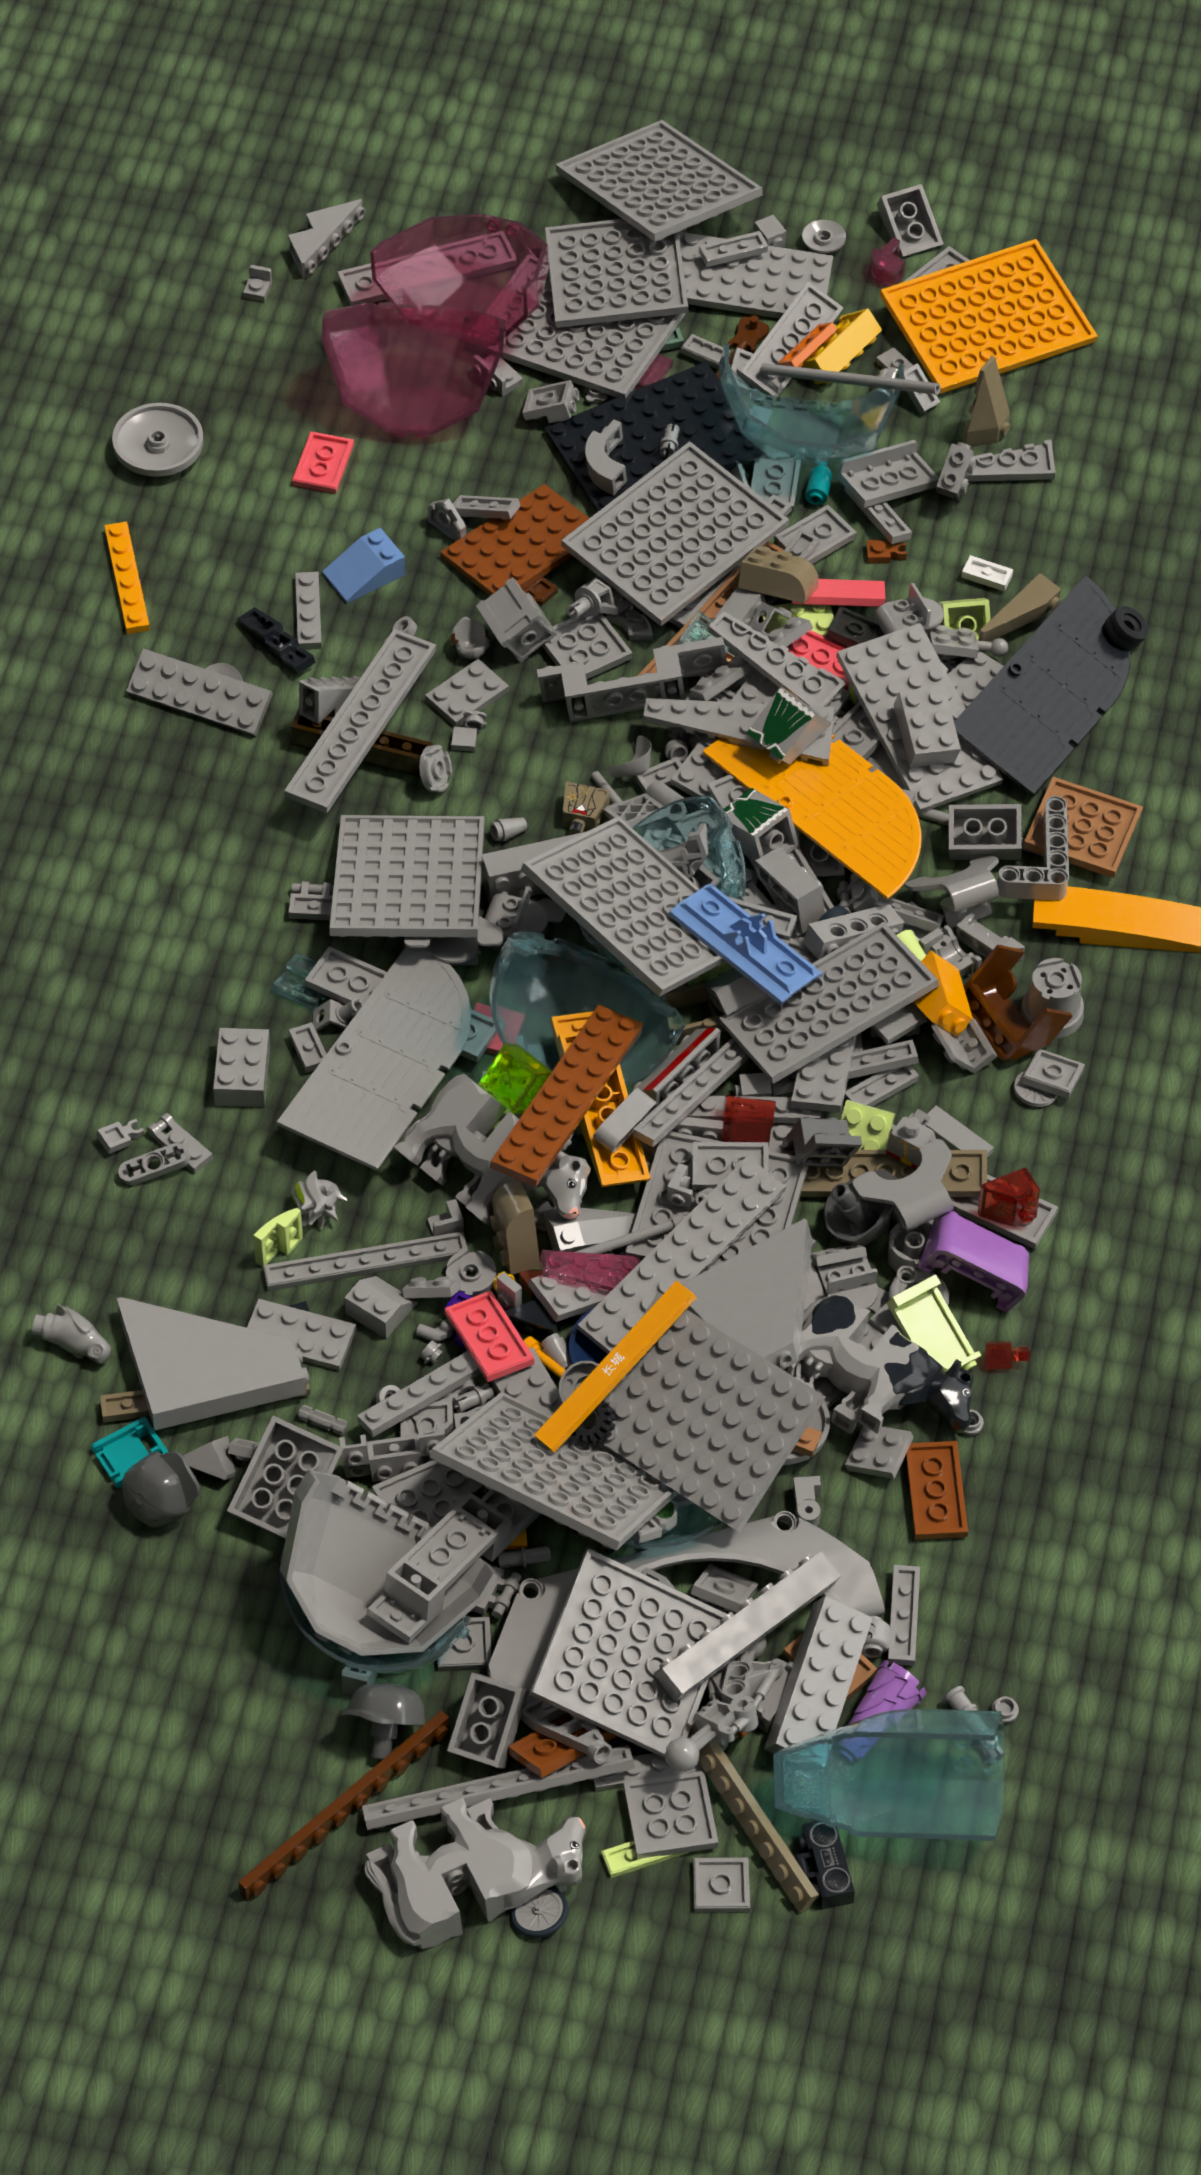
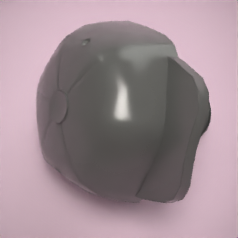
M885 1170L874 1171L883 1179L896 1180ZM853 1178L847 1183L836 1185L832 1189L825 1206L826 1227L831 1232V1235H834L842 1243L867 1246L888 1231L892 1211L896 1207L892 1204L861 1199L853 1186V1180L855 1179Z
M172 1451L164 1454L153 1452L133 1464L124 1473L122 1480L124 1505L127 1511L142 1523L152 1528L163 1527L178 1521L189 1512L190 1505L199 1496L200 1486L185 1457L180 1452Z
M392 1683L367 1684L359 1687L352 1695L348 1709L340 1711V1716L356 1715L372 1721L370 1736L374 1738L372 1755L370 1757L382 1761L391 1753L393 1739H397L398 1724H425L424 1705L420 1696L409 1688Z

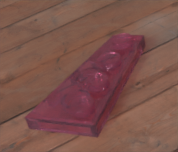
M542 1250L540 1255L543 1277L574 1285L577 1282L589 1286V1289L599 1291L600 1288L612 1291L641 1262L639 1257L551 1250Z

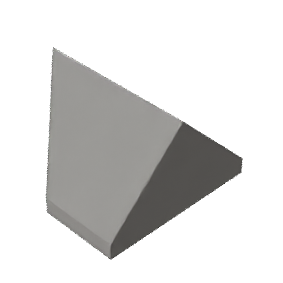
M228 1436L211 1441L183 1455L188 1465L192 1468L224 1480L230 1479L235 1475L232 1454H228Z

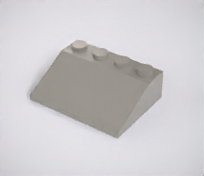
M272 1416L227 1512L286 1539L294 1493L307 1470L311 1469L333 1474L344 1448L276 1416Z

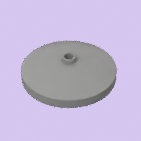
M169 403L145 404L130 410L117 422L112 435L114 453L122 465L135 473L156 477L172 475L188 468L199 457L204 443L203 430L198 419L188 410Z

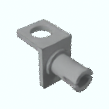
M354 998L344 1005L330 999L313 1011V1025L316 1032L330 1023L346 1029L363 1006V1002L360 999L357 1001V998ZM325 1011L324 1018L319 1023L320 1014Z

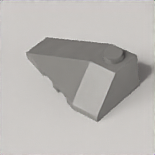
M581 1208L580 1215L575 1219H565L557 1212V1209L543 1211L542 1216L556 1260L557 1257L630 1234L637 1213Z

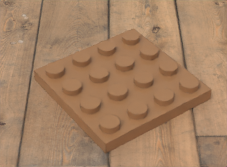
M1052 777L1025 838L1023 848L1044 855L1043 816L1045 802L1051 796H1060L1067 803L1069 863L1114 878L1141 816L1143 806Z

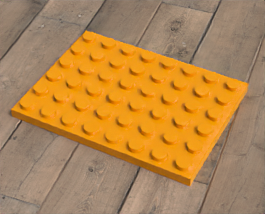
M1037 239L880 290L881 299L933 383L940 384L939 394L977 382L980 369L991 356L996 358L998 370L1001 374L1096 342L1098 337Z

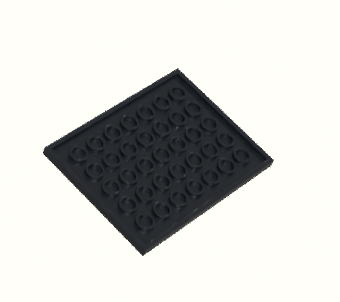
M707 362L632 391L626 399L621 397L615 398L573 415L564 422H556L544 427L545 434L596 512H599L667 459L668 453H666L665 457L660 454V441L664 438L665 427L668 424H673L671 431H674L675 425L680 428L676 451L690 441L726 470L736 467L737 464H744L766 455L765 446ZM613 420H616L622 424L623 439L610 452L608 457L625 465L627 482L613 496L601 490L591 480L587 469L585 447L593 430L601 434L604 427L608 426Z

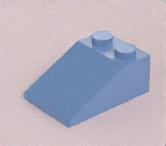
M378 528L360 537L325 568L322 574L342 599L349 603L404 576L405 556L385 532Z

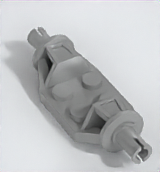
M597 575L576 590V602L567 607V613L570 617L573 616L572 619H577L583 613L588 616H596L599 613L619 615L633 605V603Z

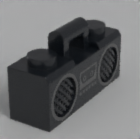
M829 1818L803 1824L801 1835H798V1844L800 1851H805V1853L798 1854L794 1858L809 1881L815 1882L812 1885L819 1894L815 1901L819 1900L821 1910L854 1903L855 1890L835 1819ZM807 1862H812L814 1872L809 1871Z

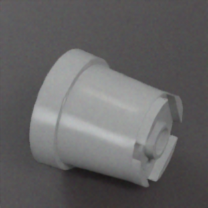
M1060 958L1046 959L1037 965L1032 975L1030 987L1024 994L1020 1007L1021 1015L1030 1026L1045 1008L1070 1012L1073 1015L1055 1038L1066 1037L1080 1027L1084 1018V1003L1081 997L1082 977L1079 969L1071 963L1069 965L1064 962V959Z

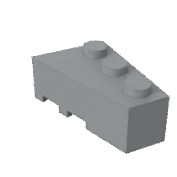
M780 847L755 860L759 880L775 900L778 898L782 900L787 907L784 910L786 913L797 916V921L799 922L798 929L801 933L807 931L808 924L818 922L825 913L822 896L823 886L819 880H814L808 874L805 867H800L789 853L786 854Z

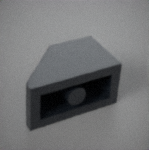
M539 1299L506 1311L517 1332L540 1340L558 1333L564 1321L563 1319L555 1322Z

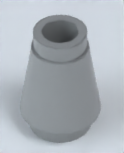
M523 817L496 819L495 822L490 824V833L494 841L504 842L527 831V823Z
M558 1333L548 1336L541 1342L542 1352L565 1370L572 1365L565 1340Z

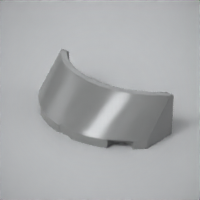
M706 823L700 824L697 831L689 833L688 840L682 844L665 850H657L688 879L695 874L708 855Z

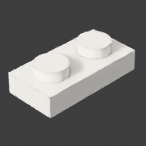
M970 555L962 570L961 577L1005 592L1013 576V569Z

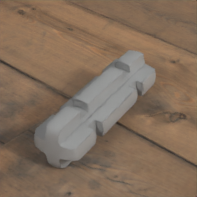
M307 1405L301 1406L298 1412L300 1420L305 1422L311 1421V1424L328 1431L333 1429V1432L339 1435H344L348 1427L346 1420L340 1418L336 1420L333 1415L317 1409L313 1411V1408Z

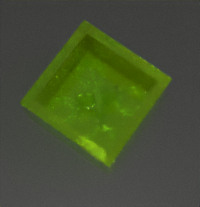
M504 1043L478 1085L514 1114H523L552 1071L519 1044Z

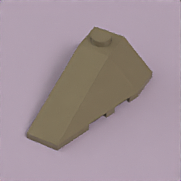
M991 356L979 371L974 394L977 396L969 408V413L972 414L971 421L965 424L962 443L971 447L997 443L1002 436L1007 435L1011 426L1009 423L1010 412L996 358Z
M1039 573L980 630L978 640L990 642L1045 616L1050 610L1054 611L1061 602V588Z

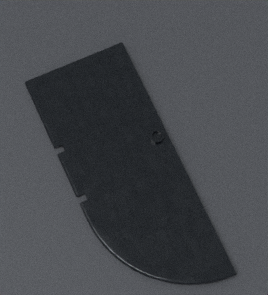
M1086 575L954 721L957 736L1032 796L1038 792L1072 753L1074 748L1069 742L1078 746L1102 718L1096 711L1099 710L1105 714L1121 695L1128 679L1130 650L1115 644L1105 629L1106 619L1116 609L1105 593Z

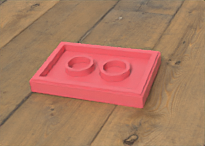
M310 431L292 479V486L336 494L354 447V439Z

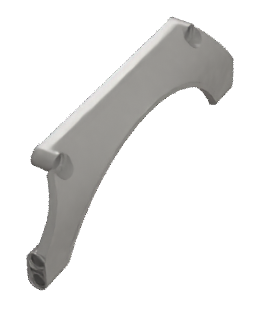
M781 1511L775 1516L746 1523L740 1533L730 1527L612 1559L640 1573L643 1572L645 1567L654 1571L663 1567L688 1562L720 1561L756 1566L783 1574L790 1568L793 1571L799 1568L798 1563L807 1555L811 1554L814 1557L819 1552H822L841 1577L834 1586L821 1594V1597L827 1596L868 1616L885 1614L882 1596L870 1563L827 1532L801 1518L796 1519L788 1511ZM786 1521L790 1529L787 1531L779 1529L777 1522ZM578 1568L539 1579H526L521 1583L489 1662L487 1677L529 1690L525 1705L537 1700L536 1697L529 1694ZM532 1588L536 1591L537 1596L531 1599L527 1598L523 1590Z

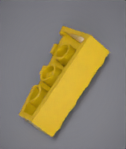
M867 308L842 315L838 319L840 323L838 325L835 324L837 330L831 335V339L820 345L813 356L803 361L804 368L839 372L849 367L850 361L860 356L864 352L863 348L872 344L877 339L876 336L882 331L870 310ZM813 380L816 385H817V384H821V383H826V384L831 383V382H824V381H815V380Z

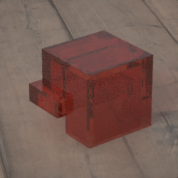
M725 1095L722 1120L725 1121L723 1140L726 1142H768L769 1148L776 1102Z

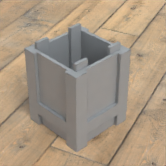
M513 577L508 579L506 584L485 601L481 600L476 605L500 644L504 648L507 647L520 663L546 641L558 635L530 593L526 594Z

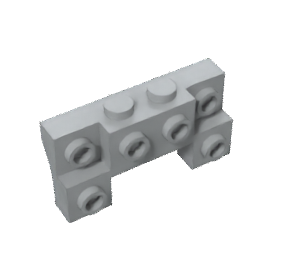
M438 1423L440 1431L438 1433L424 1434L423 1426L418 1427V1435L369 1442L366 1441V1435H360L361 1444L347 1446L345 1437H340V1447L344 1448L342 1461L345 1477L353 1478L372 1475V1482L385 1481L434 1460L430 1458L432 1448L446 1437L444 1423Z

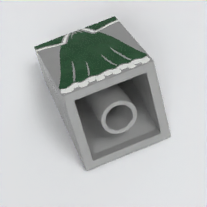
M780 687L747 731V734L753 738L751 743L762 750L765 747L771 751L768 756L779 764L783 760L790 765L831 723L798 697Z
M750 788L716 814L721 832L755 865V860L778 847L787 854L799 846L790 809L753 788Z

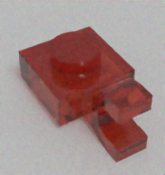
M985 1341L986 1369H1012V1361H1030L1028 1346L1012 1349L1011 1341Z

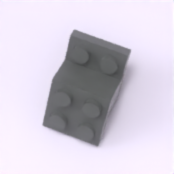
M810 1116L800 1118L782 1141L784 1150H795L797 1166L844 1167L862 1146L861 1136H851L849 1134L847 1120H837V1118L833 1117L826 1119H814Z

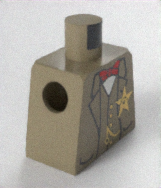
M566 782L563 803V826L570 828L569 835L589 831L600 825L605 816L603 809L610 805V790Z

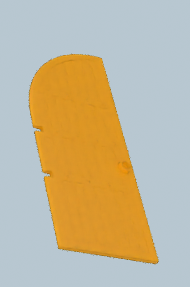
M722 737L703 750V754L726 773L734 776V779L746 789L753 788L790 809L794 827L888 900L894 895L914 870L920 854L922 837L919 818L912 802L904 791L880 770L876 769L871 773L869 770L873 768V765L840 739L835 743H831L829 766L822 765L821 761L813 759L808 761L801 760V756H798L790 765L783 760L779 764L768 756L771 752L768 749L758 750L729 743V739Z

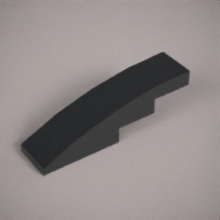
M254 607L237 618V622L258 644L297 675L316 663L314 655L299 646L298 640L286 633L280 622Z

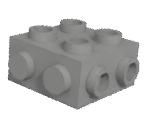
M958 442L957 445L951 444L936 486L938 494L959 500L960 495H965L969 484L968 479H966L968 473L972 475L976 465L974 451L970 450L971 446L962 442Z

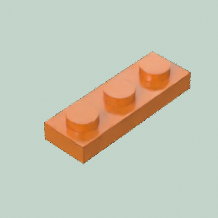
M833 322L818 324L778 362V365L802 367L803 361L806 358L813 356L820 345L831 339V335L837 330Z

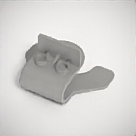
M914 583L910 584L907 599L884 603L875 612V620L884 635L921 623L924 630L938 626L944 616L942 607L937 602L922 597ZM937 654L940 660H950L961 657Z
M993 855L982 856L969 861L970 866L960 872L934 878L919 877L904 883V885L910 891L937 889L947 891L950 896L940 902V906L943 909L946 925L953 928L969 913H973L976 920L991 915L992 911L989 901L998 898L999 890L997 882L990 871L999 861Z
M530 888L525 889L522 898L507 894H496L491 899L484 919L502 928L503 943L498 946L485 947L501 951L517 975L534 980L540 979L544 975L547 962L531 952L528 940L541 935L548 923H562L566 912L554 900L542 899L537 902L530 900Z
M479 916L478 937H404V944L410 948L429 946L432 955L437 960L449 963L451 966L478 965V944L480 946H498L502 944L503 930Z
M935 1139L920 1147L922 1162L918 1169L907 1177L887 1180L879 1177L874 1171H869L856 1177L853 1180V1186L860 1198L894 1205L896 1208L893 1212L896 1222H901L907 1232L953 1210L951 1198L941 1182L952 1154L946 1143L941 1139Z
M866 1256L818 1267L815 1266L826 1297L834 1294L846 1296L860 1308L868 1309L873 1313H876L890 1300L889 1292L877 1286V1269H871Z

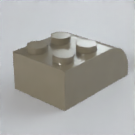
M758 546L741 562L738 588L805 603L818 588L819 579L816 569L806 559L793 556L792 553L787 551L776 552L772 551L769 547Z
M514 1179L503 1184L494 1194L492 1200L494 1216H490L492 1229L496 1231V1235L492 1236L495 1250H500L501 1263L503 1266L507 1265L510 1274L540 1267L534 1210L521 1181Z

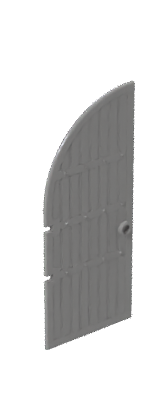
M406 946L277 1121V1125L369 1168L378 1170L416 1117L417 1112L411 1110V1108L415 1107L420 1110L445 1076V1073L439 1071V1069L442 1068L449 1071L466 1044L471 1026V1006L466 988L449 963L437 960L432 955L430 947L410 948Z

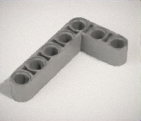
M1051 796L1045 802L1043 816L1044 867H1002L999 870L997 881L1000 896L1004 898L1061 900L1066 896L1069 880L1067 803L1064 798Z

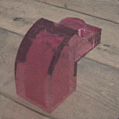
M892 237L888 244L883 245L881 250L874 248L872 251L871 275L877 283L885 287L899 284L904 277L905 260L898 258L900 240Z

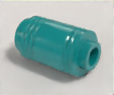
M818 465L810 472L805 499L813 505H822L827 501L833 477L828 467Z

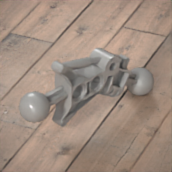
M765 1637L739 1655L737 1661H731L709 1678L707 1685L709 1698L712 1701H709L706 1706L694 1714V1722L699 1731L691 1738L678 1737L672 1740L666 1747L665 1759L673 1770L686 1772L693 1769L699 1761V1750L710 1740L723 1745L726 1741H734L735 1733L750 1732L757 1728L758 1717L756 1708L760 1701L765 1699L776 1678L784 1673L780 1659L768 1662L754 1661L766 1649Z

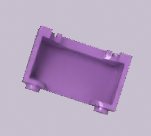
M949 1211L934 1219L918 1266L919 1269L930 1273L932 1268L938 1267L942 1268L941 1272L945 1274L952 1269L992 1289L990 1297L994 1299L998 1297L996 1308L1006 1313L1024 1298L1028 1288L1029 1253L1023 1246L1014 1244L959 1216L954 1211Z

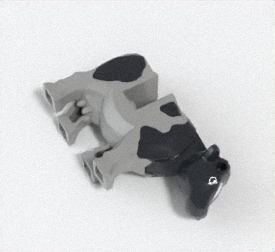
M834 1294L819 1299L810 1304L804 1311L798 1362L783 1370L792 1376L795 1371V1378L813 1389V1381L819 1376L827 1377L837 1389L849 1394L842 1399L841 1404L835 1407L831 1419L833 1424L852 1434L857 1422L878 1434L883 1423L882 1414L885 1411L902 1409L911 1404L927 1400L930 1407L945 1419L951 1431L963 1433L971 1423L970 1400L973 1375L968 1370H960L961 1361L956 1359L950 1368L943 1367L924 1348L905 1338L893 1324L874 1348L868 1351L860 1342L864 1337L870 1310L860 1308L846 1296Z

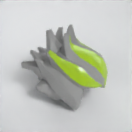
M314 1170L306 1177L304 1182L298 1181L293 1187L292 1198L298 1209L301 1210V1215L304 1214L302 1226L312 1225L318 1219V1230H322L327 1216L338 1221L336 1214L337 1201H347V1199L342 1196L336 1184L328 1180H318L317 1172Z

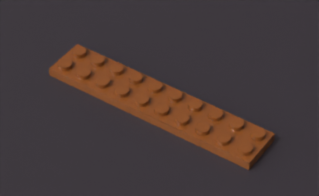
M598 1004L492 1158L490 1168L536 1187L642 1031L643 1023Z

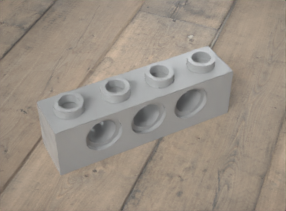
M890 904L810 923L808 924L803 942L819 960L882 922L896 935L902 932L905 922Z

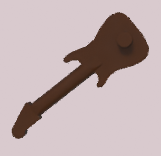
M757 316L743 317L739 321L736 336L727 343V349L738 347L745 350L748 348L751 350V353H754L755 346L769 334V326L759 321ZM735 350L722 370H718L717 378L724 387Z

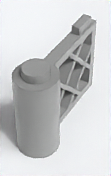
M657 781L648 786L646 793L606 806L603 811L604 815L610 820L619 816L633 828L665 815L674 819L681 818L688 810V802L683 796L663 782Z

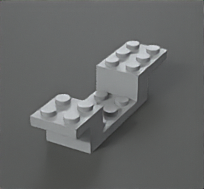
M711 637L706 640L688 641L679 645H666L653 649L657 673H644L640 676L629 678L621 677L617 680L606 682L598 681L589 685L587 684L583 662H570L566 665L547 666L543 669H537L543 703L566 699L570 722L645 709L646 698L686 700L682 678L714 673L717 668L727 665L723 637Z
M489 1490L481 1499L469 1492L386 1573L385 1592L368 1608L367 1615L407 1643H410L443 1611L445 1591L481 1555L490 1561H494L540 1513L534 1512L530 1507L520 1502L510 1500L506 1495L496 1490Z

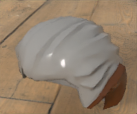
M463 617L459 620L450 636L452 647L463 658L477 659L490 646L488 630L479 621L469 619L468 617Z

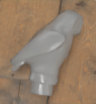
M58 1304L56 1315L48 1313L46 1316L38 1314L35 1316L32 1327L33 1335L41 1336V1339L60 1346L79 1359L86 1356L96 1363L103 1364L109 1358L112 1351L108 1342L86 1318L69 1307H62Z

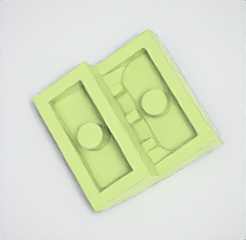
M295 1208L278 1215L253 1235L255 1259L258 1265L262 1267L267 1265L279 1251L288 1256L303 1239L301 1210Z

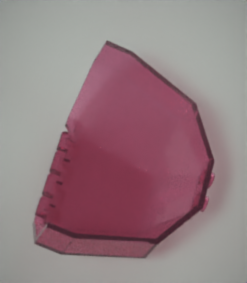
M486 214L430 217L380 242L370 252L372 280L406 322L416 323L419 331L435 333L436 335L451 339L455 337L456 340L468 343L474 342L476 345L488 348L492 345L497 346L539 307L549 271L547 243L521 222Z
M379 302V308L375 303H363L327 310L322 318V343L343 404L387 433H393L394 436L398 437L416 434V437L427 438L429 435H434L478 412L506 342V320L472 308H464L460 311L458 306H444V314L440 313L439 305H422L421 312H418V304L399 303V311H395V303Z

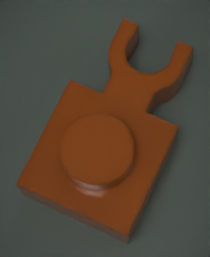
M867 540V564L890 563L891 558L906 560L907 552H900L906 550V543L890 545L888 540Z

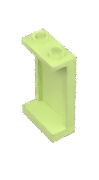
M936 1275L892 1297L886 1303L905 1337L924 1348L943 1367L950 1368L956 1359L962 1362V1370H969L977 1365L976 1360L981 1354L979 1351L976 1353L973 1351L939 1292L937 1286L941 1283Z

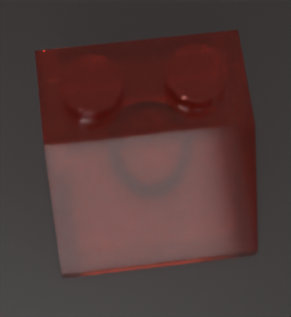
M1026 1167L982 1184L977 1213L982 1218L1012 1227L1028 1224L1037 1217L1040 1189Z

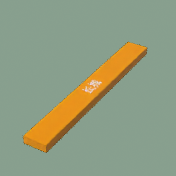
M676 1280L534 1436L555 1453L697 1298L694 1293Z

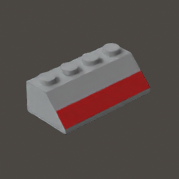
M718 1028L696 1029L691 1035L685 1036L680 1046L675 1051L671 1050L659 1066H654L648 1077L643 1082L639 1081L634 1086L633 1091L638 1087L657 1102V1106L660 1105L720 1049V1030Z

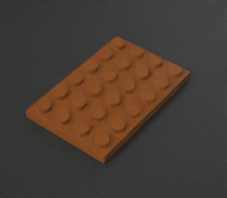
M543 484L519 500L521 506L511 519H489L463 538L440 551L441 558L489 596L503 587L507 580L512 577L518 582L521 589L524 590L573 557L572 554L561 546V540L590 518L546 484Z

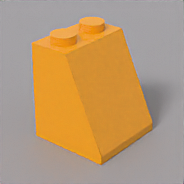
M930 950L921 962L938 979L939 986L916 999L913 1003L933 1023L957 1037L973 1019L960 972L956 966Z

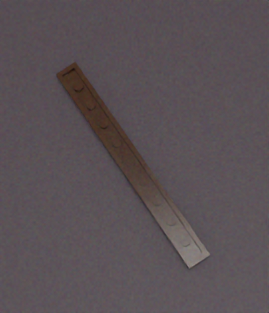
M441 1710L239 1880L240 1894L247 1901L253 1895L258 1896L272 1879L281 1877L291 1863L301 1860L311 1846L315 1843H321L327 1837L330 1830L335 1826H341L348 1819L350 1813L366 1805L369 1797L376 1791L381 1792L384 1790L389 1780L395 1775L403 1774L414 1759L423 1757L434 1742H439L447 1736L450 1730L449 1717Z

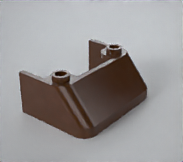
M997 944L965 984L964 990L972 1017L976 1019L997 1056L1002 1060L1014 1061L1051 1044L1073 1015L1070 1012L1045 1008L1030 1026L1009 999L1017 986L1016 978L1011 969L1025 952L1022 949Z

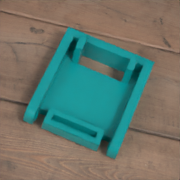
M145 1416L94 1442L90 1447L116 1488L122 1487L124 1473L133 1464L149 1455L140 1441L142 1437L148 1435L155 1445L154 1448L150 1449V1454L153 1452L162 1454L168 1452Z

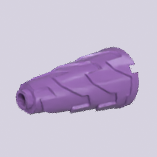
M884 1660L876 1669L877 1673L869 1684L866 1694L838 1739L837 1747L839 1750L837 1753L847 1762L851 1760L857 1761L859 1757L862 1758L917 1703L920 1704L926 1695L924 1687L920 1691L916 1688L920 1682L911 1673L894 1662L890 1667H887L889 1660Z

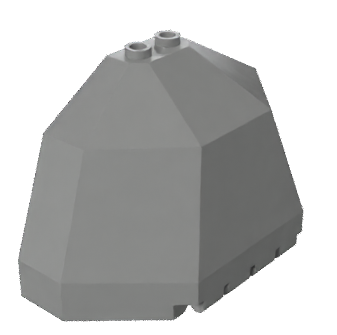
M308 1469L294 1493L280 1572L316 1632L315 1636L326 1643L332 1640L339 1644L337 1647L350 1655L353 1652L361 1656L423 1652L486 1597L498 1575L488 1563L478 1558L445 1591L443 1611L410 1643H407L367 1615V1610L385 1592L386 1573L432 1528L427 1529L429 1523L414 1515H411L408 1521L405 1522L409 1513L392 1503H389L385 1510H383L386 1500L369 1491L361 1499L364 1489L348 1480L345 1481L337 1475Z

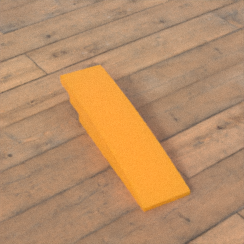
M1069 886L1067 887L1066 896L1061 900L1034 899L1032 928L1056 930V936L1079 937V943L1201 953V907L1131 894Z
M593 1011L551 1017L550 1024L560 1059ZM620 1063L580 1121L582 1133L601 1187L650 1181L651 1179L641 1141L633 1137V1133L614 1153L610 1152L593 1138L599 1126L628 1097Z

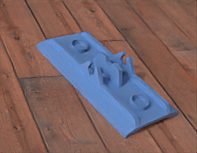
M712 884L704 886L677 904L668 914L780 1005L823 974L776 936L772 919L767 921V926H763L762 919L766 916L764 913L751 916Z

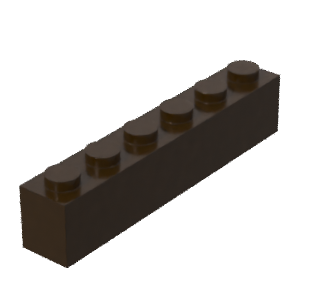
M298 709L290 726L292 745L313 749L333 718L326 716L317 724L300 715ZM383 730L362 762L421 777L419 768L421 754L427 746H431L433 743Z

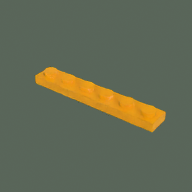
M127 522L104 525L127 634L150 631Z

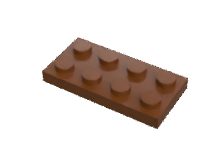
M957 1441L911 1443L905 1457L915 1540L968 1537Z
M567 1713L551 1723L561 1726L573 1720V1717L570 1713ZM596 1726L605 1742L617 1737V1735ZM581 1728L571 1733V1735L579 1737L587 1733V1731ZM536 1731L508 1746L511 1757L541 1778L585 1754Z

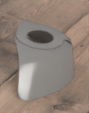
M638 736L633 759L624 764L607 767V771L612 777L634 776L646 771L651 764V742L644 736Z

